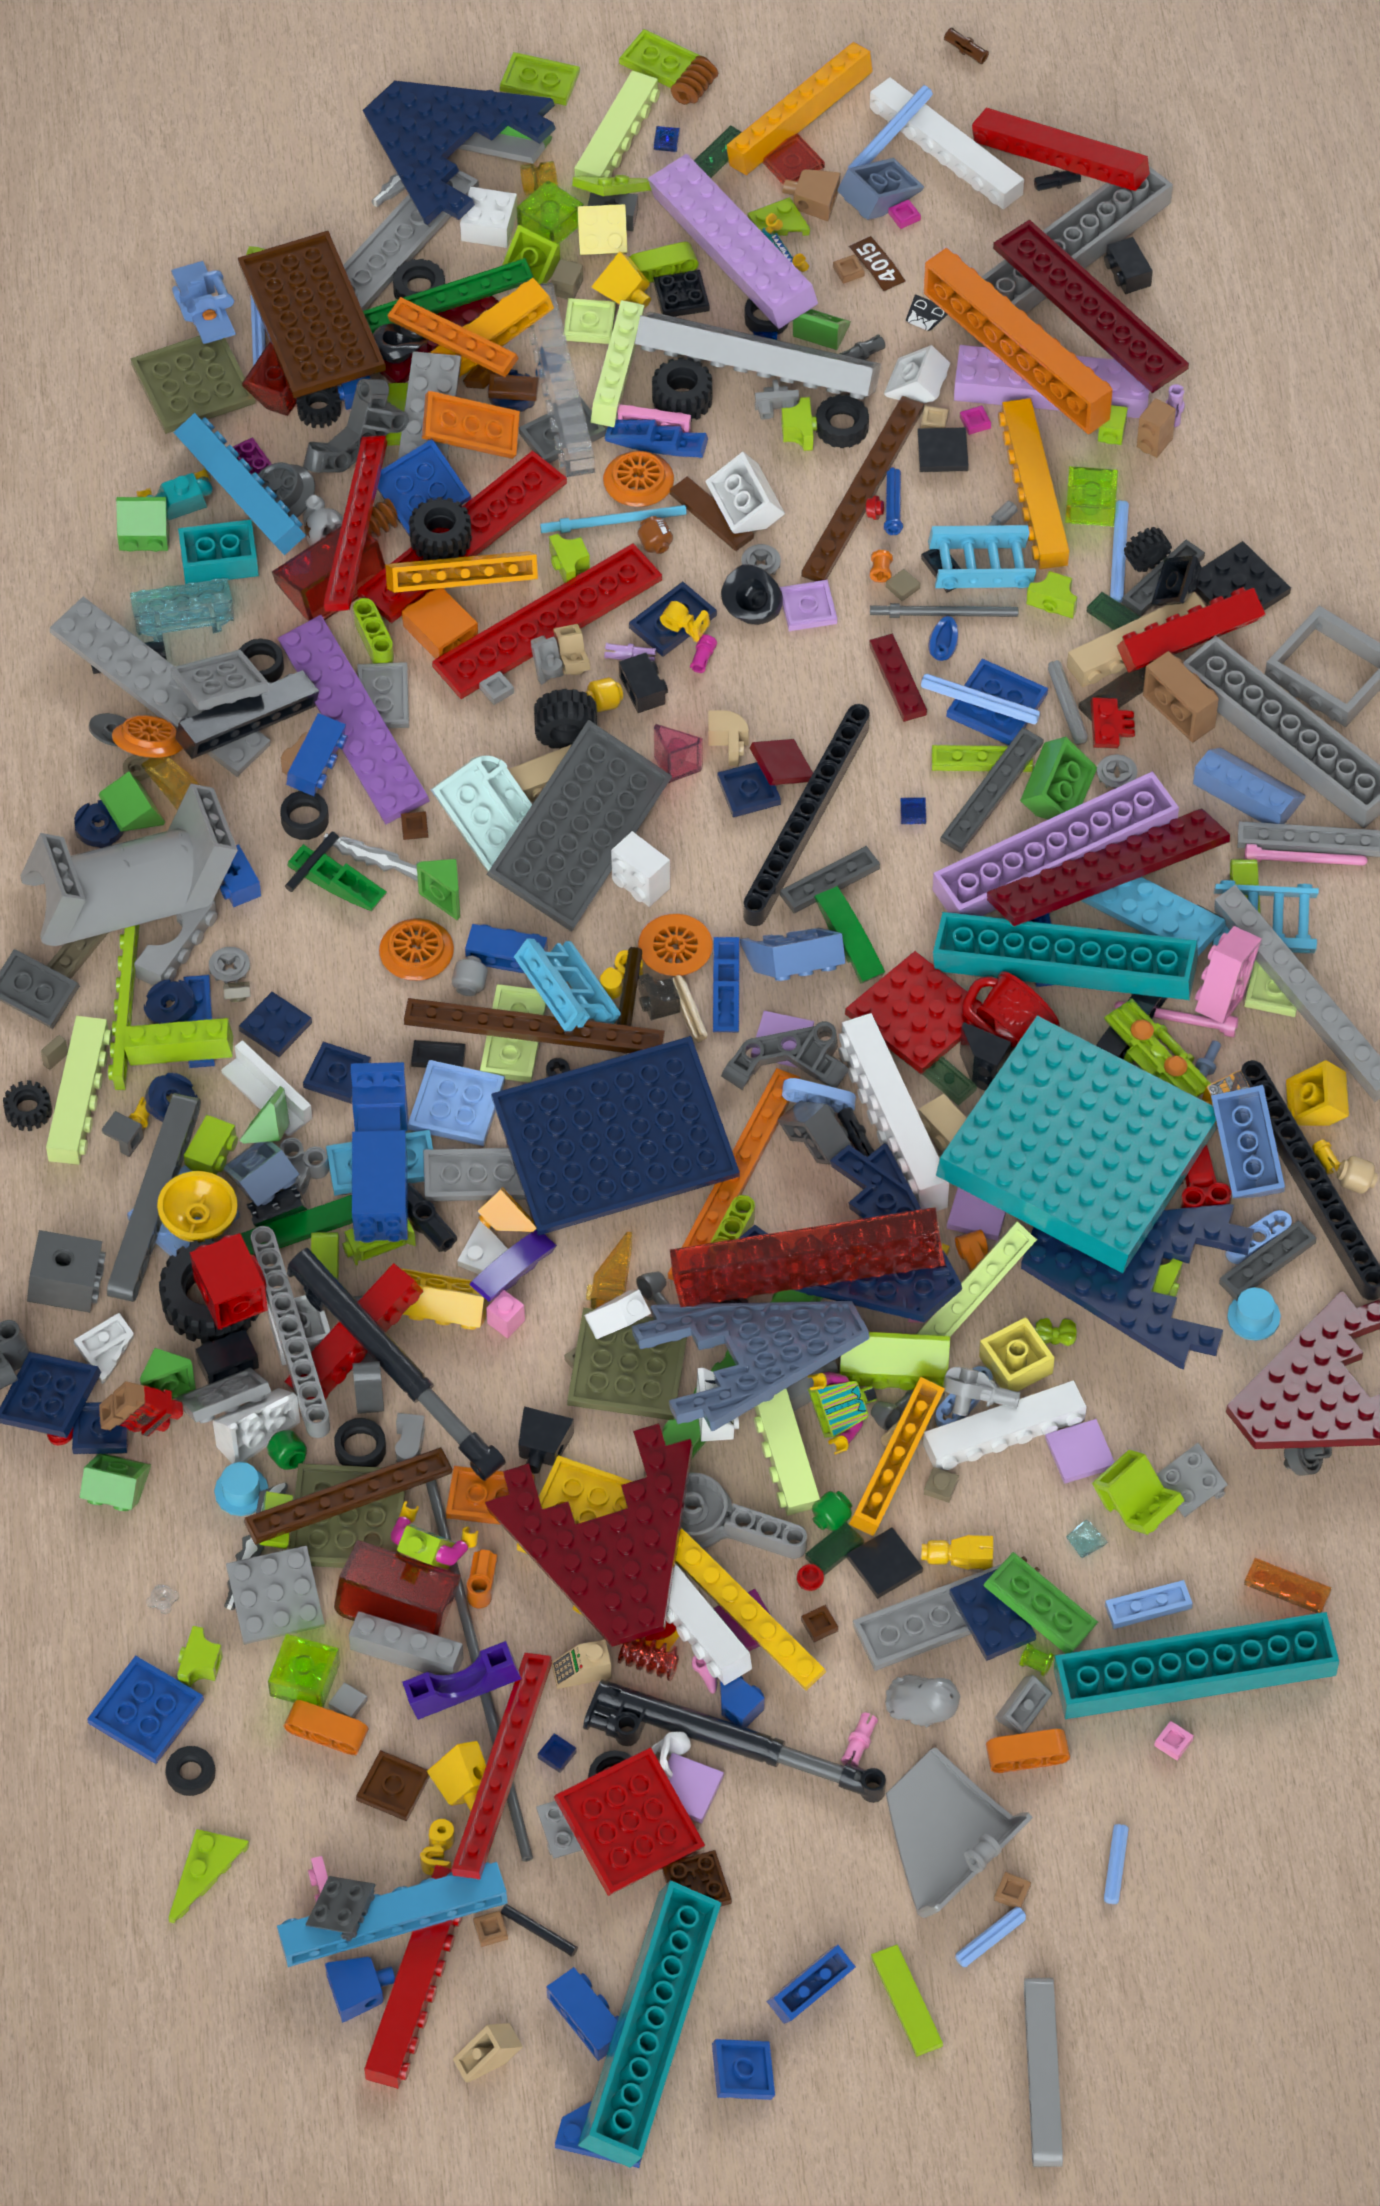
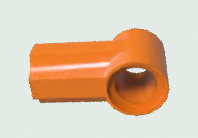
M979 1229L955 1237L957 1252L962 1260L965 1259L971 1272L988 1253L985 1235Z
M480 1549V1551L474 1552L470 1577L467 1581V1601L472 1607L477 1609L487 1607L492 1600L491 1591L497 1555L490 1550ZM475 1590H484L481 1593L475 1592Z

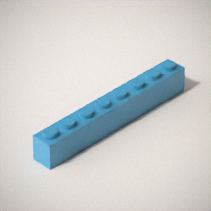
M194 413L173 433L272 543L286 555L306 536L300 529L303 524L294 514L290 517L287 515L290 512L289 508L281 500L275 501L278 496L268 486L265 489L262 487L265 482L256 472L252 475L249 473L252 468L243 458L240 461L237 460L239 453L231 445L227 447L224 445L227 440L218 430L215 433L212 432L215 427L206 417L201 420Z
M486 1862L481 1879L453 1876L451 1872L446 1877L439 1879H425L415 1886L398 1887L391 1893L384 1895L374 1894L375 1899L371 1902L367 1915L363 1916V1923H359L360 1927L357 1931V1936L352 1938L351 1941L344 1940L341 1937L342 1932L306 1926L305 1924L309 1916L301 1919L291 1918L285 1920L281 1925H277V1930L287 1966L291 1967L507 1904V1891L498 1863L490 1864Z

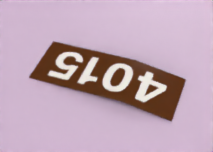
M872 236L849 246L873 275L883 291L906 282L895 264Z

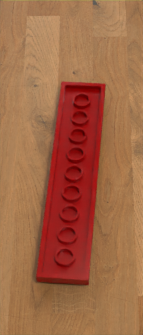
M532 450L462 506L468 510V515H470L472 541H470V548L466 549V554L464 556L459 555V557L477 556L566 485L567 477ZM437 528L432 530L431 532L445 533L449 531V529ZM410 547L390 564L424 560L423 556L418 557L416 550ZM385 567L357 590V596L361 599L367 598L372 600L379 614L392 624L402 616V611L409 604H414L434 589L394 593L387 589Z
M632 543L432 661V667L456 695L463 699L480 689L479 683L499 671L505 674L532 658L531 640L540 636H544L546 639L555 638L554 628L578 624L580 629L661 582L662 574Z

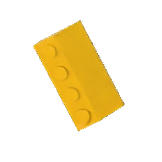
M401 1268L424 1291L418 1301L411 1305L403 1315H409V1319L422 1321L424 1318L435 1320L436 1324L450 1325V1323L461 1324L462 1328L469 1330L482 1326L486 1318V1308L489 1306V1301L469 1285L472 1280Z

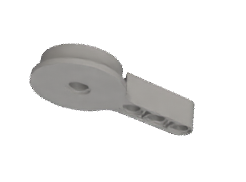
M689 1473L681 1528L703 1549L716 1544L722 1539L729 1538L791 1559L800 1558L805 1554L807 1533L803 1527L734 1503L732 1506L729 1495L716 1480L701 1473ZM688 1506L698 1507L694 1510L687 1509ZM739 1523H747V1524H749V1525H748V1526H745V1527H741V1526H739L738 1524H739ZM766 1531H772L774 1534L765 1535L763 1533ZM798 1540L800 1542L797 1544H792L789 1541Z

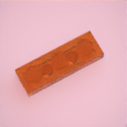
M1254 1558L1244 1585L1314 1613L1323 1612L1332 1590L1329 1586Z

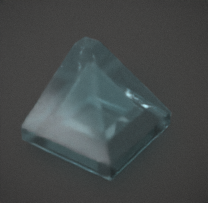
M1087 1519L1066 1536L1081 1558L1108 1543Z

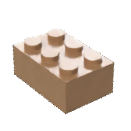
M1168 651L1146 666L1143 696L1183 735L1194 743L1215 728L1219 698L1214 690L1208 689L1201 682L1197 674L1191 673L1184 666L1180 658L1173 656Z

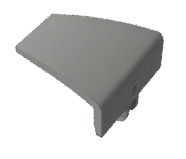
M932 1748L886 1793L900 1858L917 1914L926 1918L939 1912L977 1873L982 1872L986 1865L1001 1853V1849L1033 1818L1028 1812L1019 1813L1014 1816L1011 1815L974 1784L937 1748Z

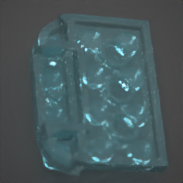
M228 578L198 583L191 582L185 585L165 586L159 589L140 590L130 593L138 635L153 636L156 642L163 641L162 633L211 626L212 632L218 633L222 631L221 626L229 621H234L235 618Z

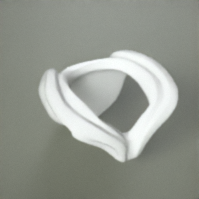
M670 1732L664 1739L651 1747L654 1754L656 1752L661 1753L660 1765L668 1779L672 1777L673 1773L666 1760L667 1755L672 1753L682 1755L686 1753L691 1747V1742L684 1732Z

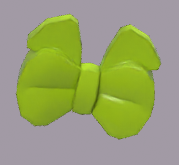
M1043 1318L1036 1322L1035 1330L1045 1345L1050 1342L1054 1345L1062 1343L1065 1346L1075 1343L1077 1330L1076 1324L1072 1320L1062 1319L1059 1328H1053L1049 1318Z

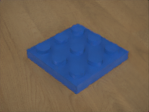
M433 439L383 468L377 488L383 499L388 498L393 503L398 521L409 537V518L412 516L413 509L418 508V504L421 502L427 503V499L437 500V497H443V500L451 498L454 503L458 501L463 505L472 499L470 493Z
M983 658L964 685L1038 710L1048 695L1047 687ZM954 699L946 714L947 718L1007 745H1010L1022 727L1026 728L1028 722L958 699Z
M135 1655L87 1718L89 1725L157 1764L204 1702V1695Z

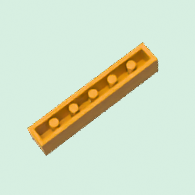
M532 278L528 282L521 284L510 295L503 297L499 303L484 311L477 319L463 326V328L493 343L504 346L552 311L554 306L550 296ZM438 346L433 351L429 352L435 354L458 355L442 346ZM461 356L459 378L476 366L477 363Z
M530 551L385 564L387 589L394 593L538 579L537 555Z
M920 1377L848 1525L874 1536L945 1388Z

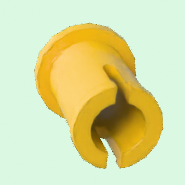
M144 1097L140 1098L134 1113H131L128 1117L142 1124V1130L147 1127L150 1116L145 1108L146 1100Z
M1322 1139L1316 1142L1312 1149L1327 1174L1334 1173L1332 1168L1338 1171L1341 1163L1332 1152L1330 1142Z

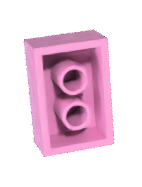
M1233 926L1228 934L1223 933L1218 945H1213L1208 954V959L1211 961L1206 966L1201 977L1204 980V984L1199 988L1195 996V1000L1198 1001L1195 1009L1196 1012L1222 1024L1243 1000L1262 938L1236 926Z

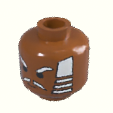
M651 516L640 523L637 535L644 549L650 553L656 552V554L666 552L673 541V534L667 522L663 518Z

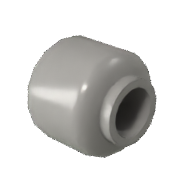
M467 956L466 959L459 960L455 964L452 985L461 995L475 996L476 993H480L484 989L488 974L487 967L481 963L479 958L474 956Z

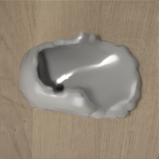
M905 1675L902 1678L897 1677L892 1681V1684L886 1691L885 1703L886 1709L892 1718L910 1720L915 1725H925L928 1728L934 1723L948 1720L955 1715L959 1705L960 1694L956 1686L949 1679H929L916 1675Z

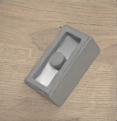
M1034 1675L1024 1677L995 1716V1719L1018 1734L1025 1733L1053 1693Z

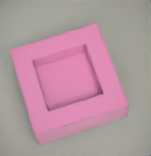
M1170 1721L1156 1739L1154 1746L1178 1761L1192 1743L1194 1735Z

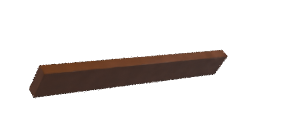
M442 1447L250 1515L245 1517L244 1523L256 1545L450 1475L453 1469Z

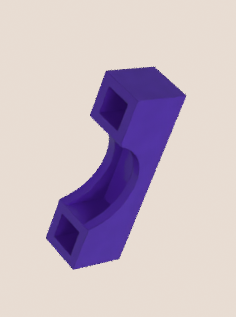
M504 1641L481 1650L476 1661L460 1672L450 1675H435L426 1672L402 1683L409 1704L419 1720L521 1679L512 1652L507 1642Z

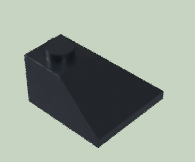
M1196 556L1164 559L1151 605L1184 604L1195 592L1200 581L1199 576L1202 567Z

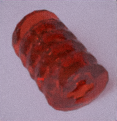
M642 1637L639 1642L633 1640L623 1643L619 1652L618 1663L621 1664L625 1660L626 1666L632 1667L636 1662V1670L641 1671L646 1666L648 1674L651 1675L656 1670L657 1677L662 1678L667 1673V1680L671 1681L677 1670L679 1656L677 1655L676 1646L670 1652H667V1643H663L658 1649L656 1648V1639H653L649 1645H646V1637Z

